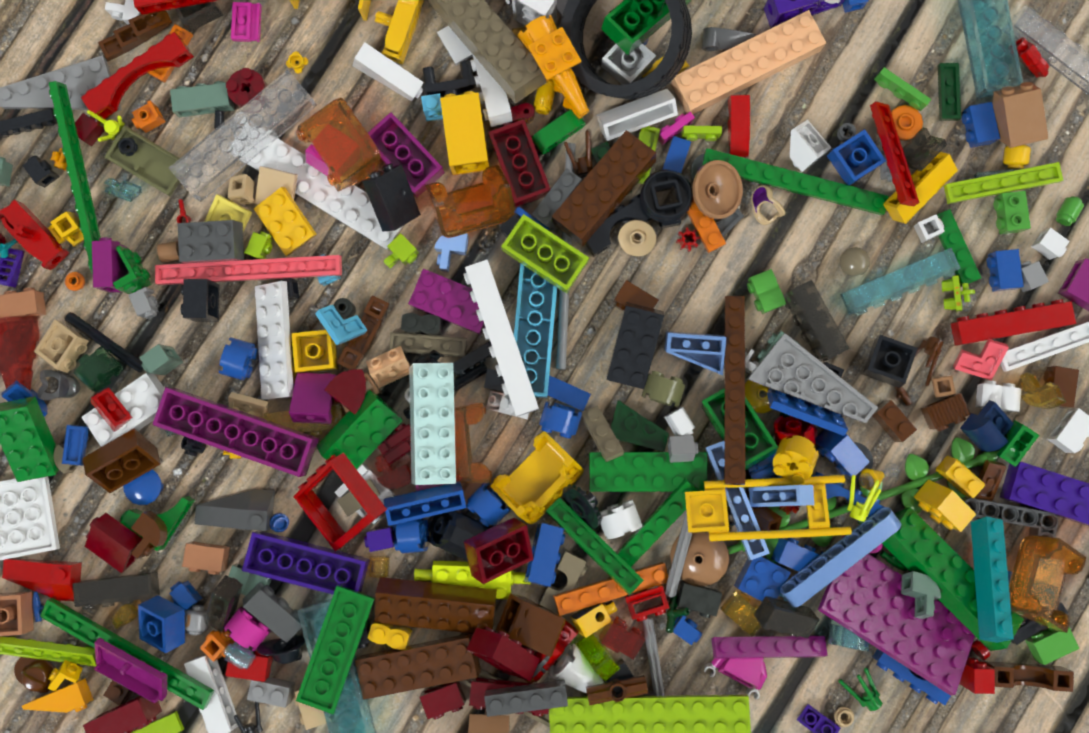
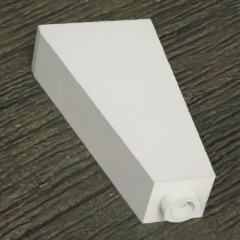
M365 42L354 58L353 67L410 101L414 97L418 99L424 90L421 88L424 82Z

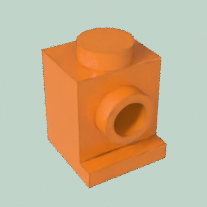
M151 100L147 102L148 104L132 112L134 116L131 119L137 129L140 128L146 133L166 122L158 106Z

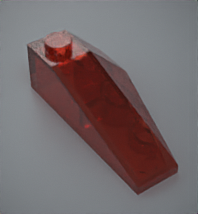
M37 316L0 318V372L6 389L16 380L27 389H31L33 360L36 359L34 350L40 336Z

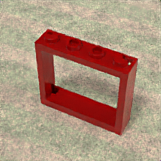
M344 452L337 457L334 454L325 461L326 464L317 468L316 472L298 487L299 491L293 496L335 552L387 510ZM333 470L367 512V515L346 533L313 491Z

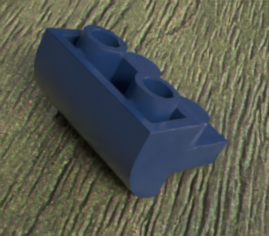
M989 400L978 415L971 413L960 429L979 450L991 452L1002 448L1008 443L1004 436L1014 423L996 402Z

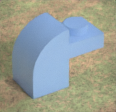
M448 232L437 240L434 248L436 252H441L437 257V265L441 271L449 272L451 254H467L469 240L467 233Z

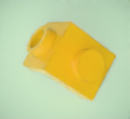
M64 660L58 669L54 668L48 678L51 680L48 689L55 692L64 679L76 683L83 668L75 663Z

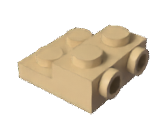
M55 319L34 352L55 369L68 373L76 367V360L80 354L86 352L89 341L78 332L71 330L61 321Z

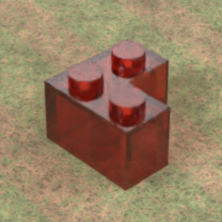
M610 616L611 622L605 625L599 634L601 644L617 654L620 651L634 660L646 640L644 635H642L643 631L635 626L629 627L626 621L619 616H616V618Z

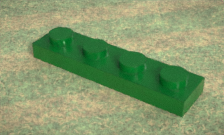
M949 209L937 214V217L943 222L945 231L938 237L956 276L959 275L961 287L963 283L969 284L981 279L951 210Z

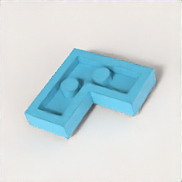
M333 304L319 309L315 313L336 345L359 337L368 331L358 315L343 320Z

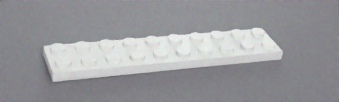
M249 120L228 150L231 155L259 171L260 166L297 174L295 194L386 250H389L387 246L398 236L403 228L402 226L395 231L382 232L368 194L343 178L338 183L307 164L306 155Z

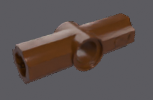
M641 675L622 680L613 679L607 683L586 687L590 706L609 701L620 702L625 698L648 694L645 676ZM616 686L622 687L619 694H613L612 689Z

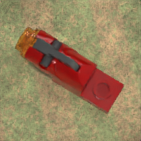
M565 621L552 657L536 651L534 655L540 661L531 682L525 680L526 682L532 684L540 680L561 656L567 645L577 636L579 631L568 621Z

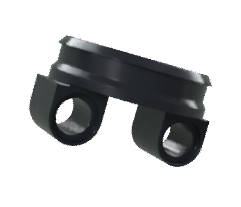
M668 169L650 174L644 181L640 192V203L644 212L651 219L658 221L661 229L680 225L681 218L688 212L693 200V190L687 178L677 171ZM674 186L678 203L659 206L656 192L670 190Z

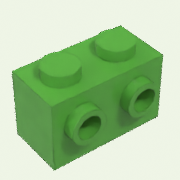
M1026 191L1002 193L994 197L993 206L997 213L996 226L999 229V234L1018 233L1031 228Z

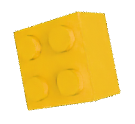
M326 330L291 333L295 372L305 373L338 369L336 344Z
M927 480L914 496L919 502L918 506L923 511L929 512L931 514L929 517L937 524L942 523L949 530L954 528L962 532L976 515L953 490L931 480Z

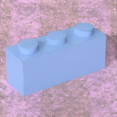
M813 485L749 487L751 507L814 505Z

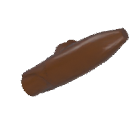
M903 386L900 388L895 387L897 391L896 397L902 399L906 406L911 405L912 402Z

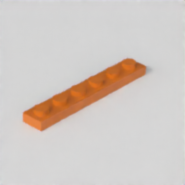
M660 562L635 570L644 581L632 593L667 583L668 573L665 563ZM612 578L553 595L558 615L562 616L628 594Z

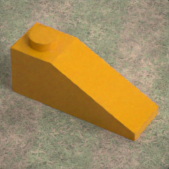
M86 678L55 692L53 691L22 705L23 710L65 713L75 709V712H79L87 708V704L94 699Z

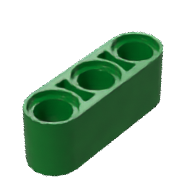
M569 110L539 130L531 138L536 148L543 155L581 130L586 123L583 118L578 119L573 111Z

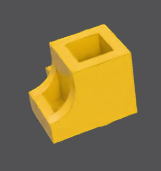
M66 211L50 222L52 225L48 229L59 244H63L68 240L73 247H76L84 242L83 233L79 227L80 220L74 212Z

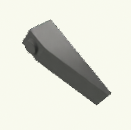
M254 489L198 504L195 511V524L245 530H270L269 521L273 516L275 490Z

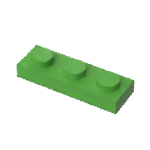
M885 67L874 79L880 87L887 88L893 92L895 97L905 100L909 103V106L919 111L923 110L931 101L928 96Z

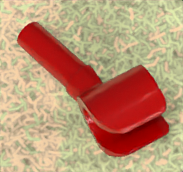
M180 199L178 200L180 215L177 217V223H182L183 217L186 218V223H190L191 218L186 215L184 202Z

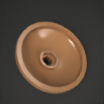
M714 160L704 164L696 173L693 181V197L698 209L709 218L723 219L732 215L739 207L743 187L737 170L731 164L722 160Z
M709 532L692 533L680 578L694 586H708L720 580L729 564V551L724 541L709 542ZM679 536L676 538L671 548V564L673 562ZM700 556L703 561L697 562L695 557Z

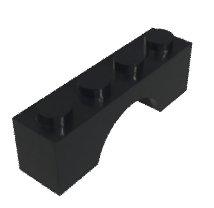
M640 194L630 200L632 203L626 207L624 204L615 210L616 213L608 217L586 242V246L594 257L610 247V232L618 223L631 220H642L645 222L652 220L641 206Z

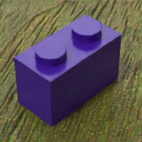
M392 525L371 529L366 532L367 536H364L366 548H369V552L393 548L396 531L393 530Z

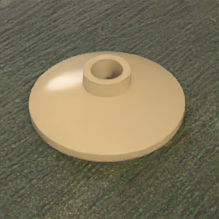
M631 220L621 227L618 241L621 248L627 254L644 256L653 250L656 244V233L649 223L642 220ZM639 233L642 237L637 238L635 234Z

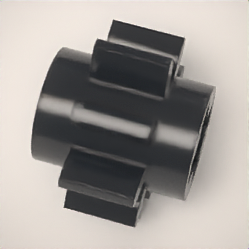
M184 436L181 448L185 450L184 454L197 457L198 453L202 454L204 452L206 444Z

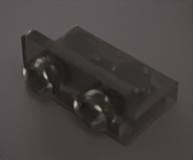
M923 127L903 147L908 167L922 171L946 147L945 139L931 136L928 129Z

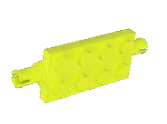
M433 561L432 569L415 568L414 581H431V583L497 590L496 599H508L513 584L531 585V583L524 581L526 572H514V570L483 585L471 576L469 563L463 561Z

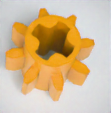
M62 148L59 149V152L53 151L50 160L55 162L54 167L67 171V162Z

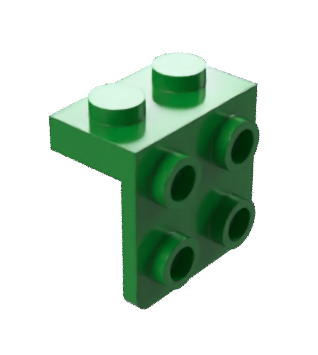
M117 246L116 249L129 274L113 282L116 290L132 294L152 285L149 280L151 276L147 269L143 268L140 264L142 260L138 253L131 251L129 248Z

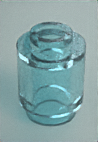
M237 642L233 645L230 643L224 651L226 661L240 669L245 668L246 670L251 666L256 656L252 653V650L242 647Z

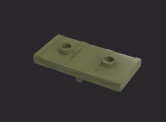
M125 125L104 156L170 197L190 167V164ZM132 138L135 140L138 150L134 152V155L126 156L120 153L118 143L121 139Z

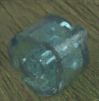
M831 620L828 644L869 652L870 643L836 621Z

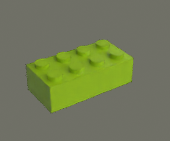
M524 214L501 246L504 253L566 294L589 262L588 256Z

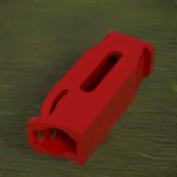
M14 199L9 206L0 210V220L4 227L29 254L42 262L41 266L43 268L52 270L69 255L68 250L62 248L49 229L24 203Z

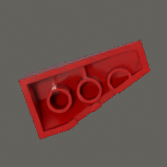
M10 558L3 561L2 578L58 601H79L82 562Z

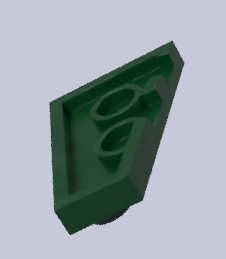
M617 400L610 427L617 440L665 452L669 433Z

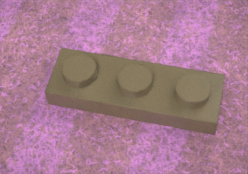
M598 405L582 411L581 419L604 460L608 462L624 455V450Z

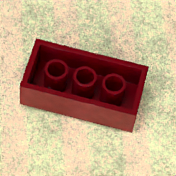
M525 119L488 132L515 208L544 198L551 189Z

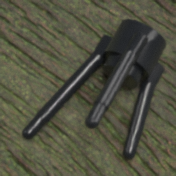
M255 702L256 726L253 723L243 726L238 715H234L241 733H260L263 731L259 702Z

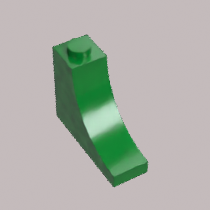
M190 496L182 497L170 510L162 514H156L164 521L167 527V539L164 545L155 547L154 550L160 551L165 549L195 499ZM138 509L125 511L120 518V523L143 539L142 536L131 529L143 511Z

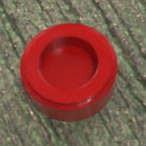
M975 640L972 643L971 648L980 659L985 661L990 657V652L980 641Z

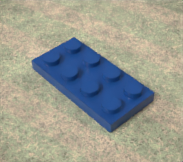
M769 388L767 396L770 408L845 436L848 428L841 414Z

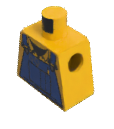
M611 600L604 605L600 603L584 608L570 616L579 631L578 633L586 638L610 623L609 615L616 612L617 607Z

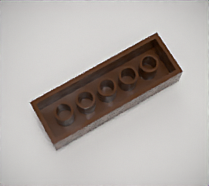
M626 130L552 215L553 224L583 247L656 162V152Z
M380 577L375 592V623L474 634L476 627L493 629L497 590Z
M468 633L409 645L404 650L389 649L361 655L355 660L363 700L477 678L481 673L479 657L466 650L473 634Z

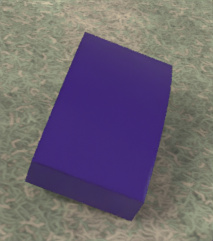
M809 704L806 705L796 719L813 733H838L841 727Z

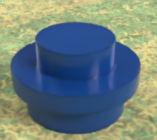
M283 513L273 515L269 521L270 528L275 532H283L289 525V519Z

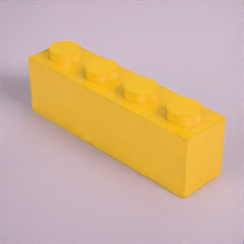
M935 151L911 175L919 204L914 207L900 204L896 191L885 201L883 205L892 220L906 224L951 179L958 169L950 154Z

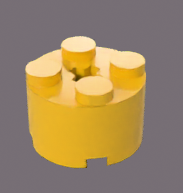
M793 436L788 439L785 437L781 440L773 458V471L778 476H782L797 484H802L813 473L819 456L818 450L816 452L814 444L805 437Z

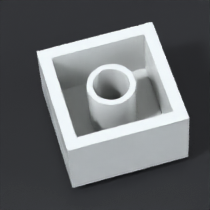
M615 44L602 58L601 67L620 84H630L640 80L653 66L656 55L644 44H641L629 55Z

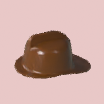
M20 657L15 664L14 673L16 679L26 689L33 692L46 693L51 691L48 689L51 682L48 678L56 667L45 660Z

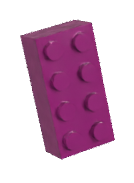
M392 112L363 137L366 144L386 165L393 163V166L402 165L412 193L416 198L445 173L443 167Z
M426 269L422 270L408 303L411 307L430 315L438 316L444 321L478 335L482 334V329L485 327L484 321H479L476 312L479 309L478 304L472 301L470 292L473 291L472 288Z

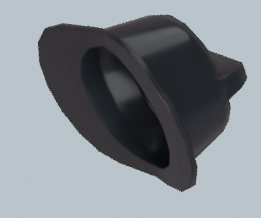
M301 635L293 636L287 643L282 639L268 640L261 643L257 651L262 655H272L273 659L278 663L289 664L302 659L301 647L306 640Z

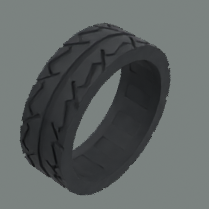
M597 0L567 1L561 18L560 28L563 27L582 61L572 67L575 77L588 89L614 98H643L664 88L676 77L683 67L692 39L691 18L685 0H665L672 23L669 46L662 61L643 79L624 85H613L598 76L585 54L583 45L584 26L586 18Z

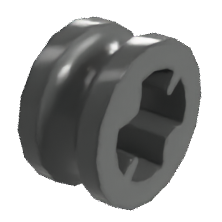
M845 123L837 130V137L842 142H846L856 135V128L851 123ZM848 129L850 135L844 136V130Z

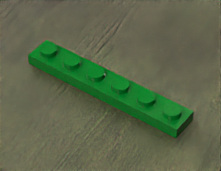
M685 479L616 553L632 567L686 510L685 492L701 490L688 479Z
M560 497L546 510V513L561 528H564V531L629 596L644 581Z

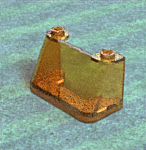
M340 97L331 101L298 125L297 137L304 143L311 142L329 168L327 175L329 184L334 186L338 192L369 178L368 174L378 171L381 159L379 149L343 98Z
M499 165L488 167L483 171V183L447 192L445 186L440 182L425 185L438 226L444 237L452 238L501 224L515 215L511 187Z
M484 403L454 407L456 481H460V483H489L493 481L492 471H489L486 465L482 464V462L472 463L469 425L478 424L482 420L484 414H486V404Z
M1032 535L1025 537L1020 543L1009 583L1011 611L1053 630L1067 633L1070 618L1065 612L1059 611L1058 606L1066 575L1080 573L1084 568L1086 556L1060 538Z

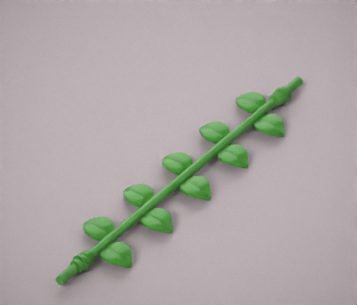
M955 437L952 441V458L958 459L968 469L983 466L985 460L996 462L998 458H1001L997 455L1000 451L998 450L995 452H984L973 459L975 449L971 443ZM908 454L905 462V472L907 477L914 481L883 491L877 499L881 501L902 493L901 500L905 508L911 507L918 514L922 509L918 506L919 502L914 498L919 491L917 487L923 486L927 480L934 482L944 477L939 472L926 476L929 470L926 460L914 454ZM859 480V489L867 498L870 490L866 489L861 480ZM947 481L949 489L953 490L959 497L963 498L966 496ZM882 482L880 483V485H879V487L877 488V490H878V489H881V490H882V486H883ZM836 497L827 499L829 519L850 512L847 510L849 504L835 508ZM780 506L768 507L782 517L779 530H796L808 527V519L788 525L790 514L787 515L786 512L779 510ZM833 536L811 537V539L818 546L826 547ZM779 538L764 539L769 550V554L765 556L771 562L779 564L771 559ZM741 540L738 544L727 547L729 555L741 550L745 551Z

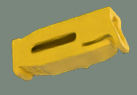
M398 0L393 16L380 11L376 13L375 22L389 26L385 38V46L381 54L393 62L403 65L424 0Z

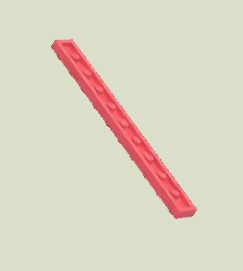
M340 255L155 265V284L157 285L184 284V279H208L213 282L342 275V256Z

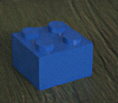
M865 129L833 149L827 155L845 184L849 186L886 162Z
M762 556L750 561L747 558L734 586L765 604L774 607L781 593L780 588L787 581L791 572Z
M159 595L138 605L139 637L142 641L164 653H168L185 643L184 608Z

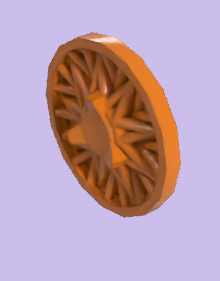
M902 105L891 111L900 140L913 139L920 133L923 120L917 109L912 106Z

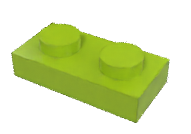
M684 126L681 131V138L688 141H697L698 139L716 141L722 134V126Z

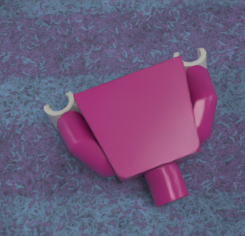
M764 658L713 659L712 663H707L704 666V672L708 668L713 669L710 677H714L716 668H719L718 672L746 686V693L749 697L752 692H755V700L759 699L760 694L758 690L762 688L767 678Z

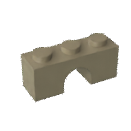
M565 549L557 569L566 574L567 582L564 586L558 588L553 586L546 587L539 605L558 614L553 595L578 588L579 583L577 581L579 576H584L588 568L585 565L586 559Z

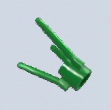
M867 667L864 668L872 690H869L861 675H857L860 684L865 690L862 694L863 698L843 680H838L859 701L862 707L866 706L869 711H876L882 706L883 703L879 698L880 694Z

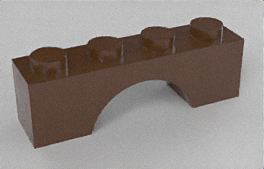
M984 661L987 663V666L995 669V687L1013 688L1017 685H1027L1053 691L1073 692L1074 672L1065 667Z

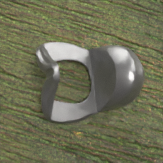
M42 370L40 372L42 386L38 390L39 399L72 398L79 393L80 384L75 377L60 374L54 370ZM46 377L58 379L59 385L56 392H44L48 388Z

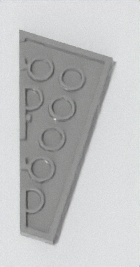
M102 55L1 87L0 107L3 109H54L53 101L49 95V82L57 81L66 84L72 110H86L88 108L81 97L89 89L95 88L102 80L111 76L107 60Z
M785 333L747 378V380L862 423H867L878 409L876 405Z

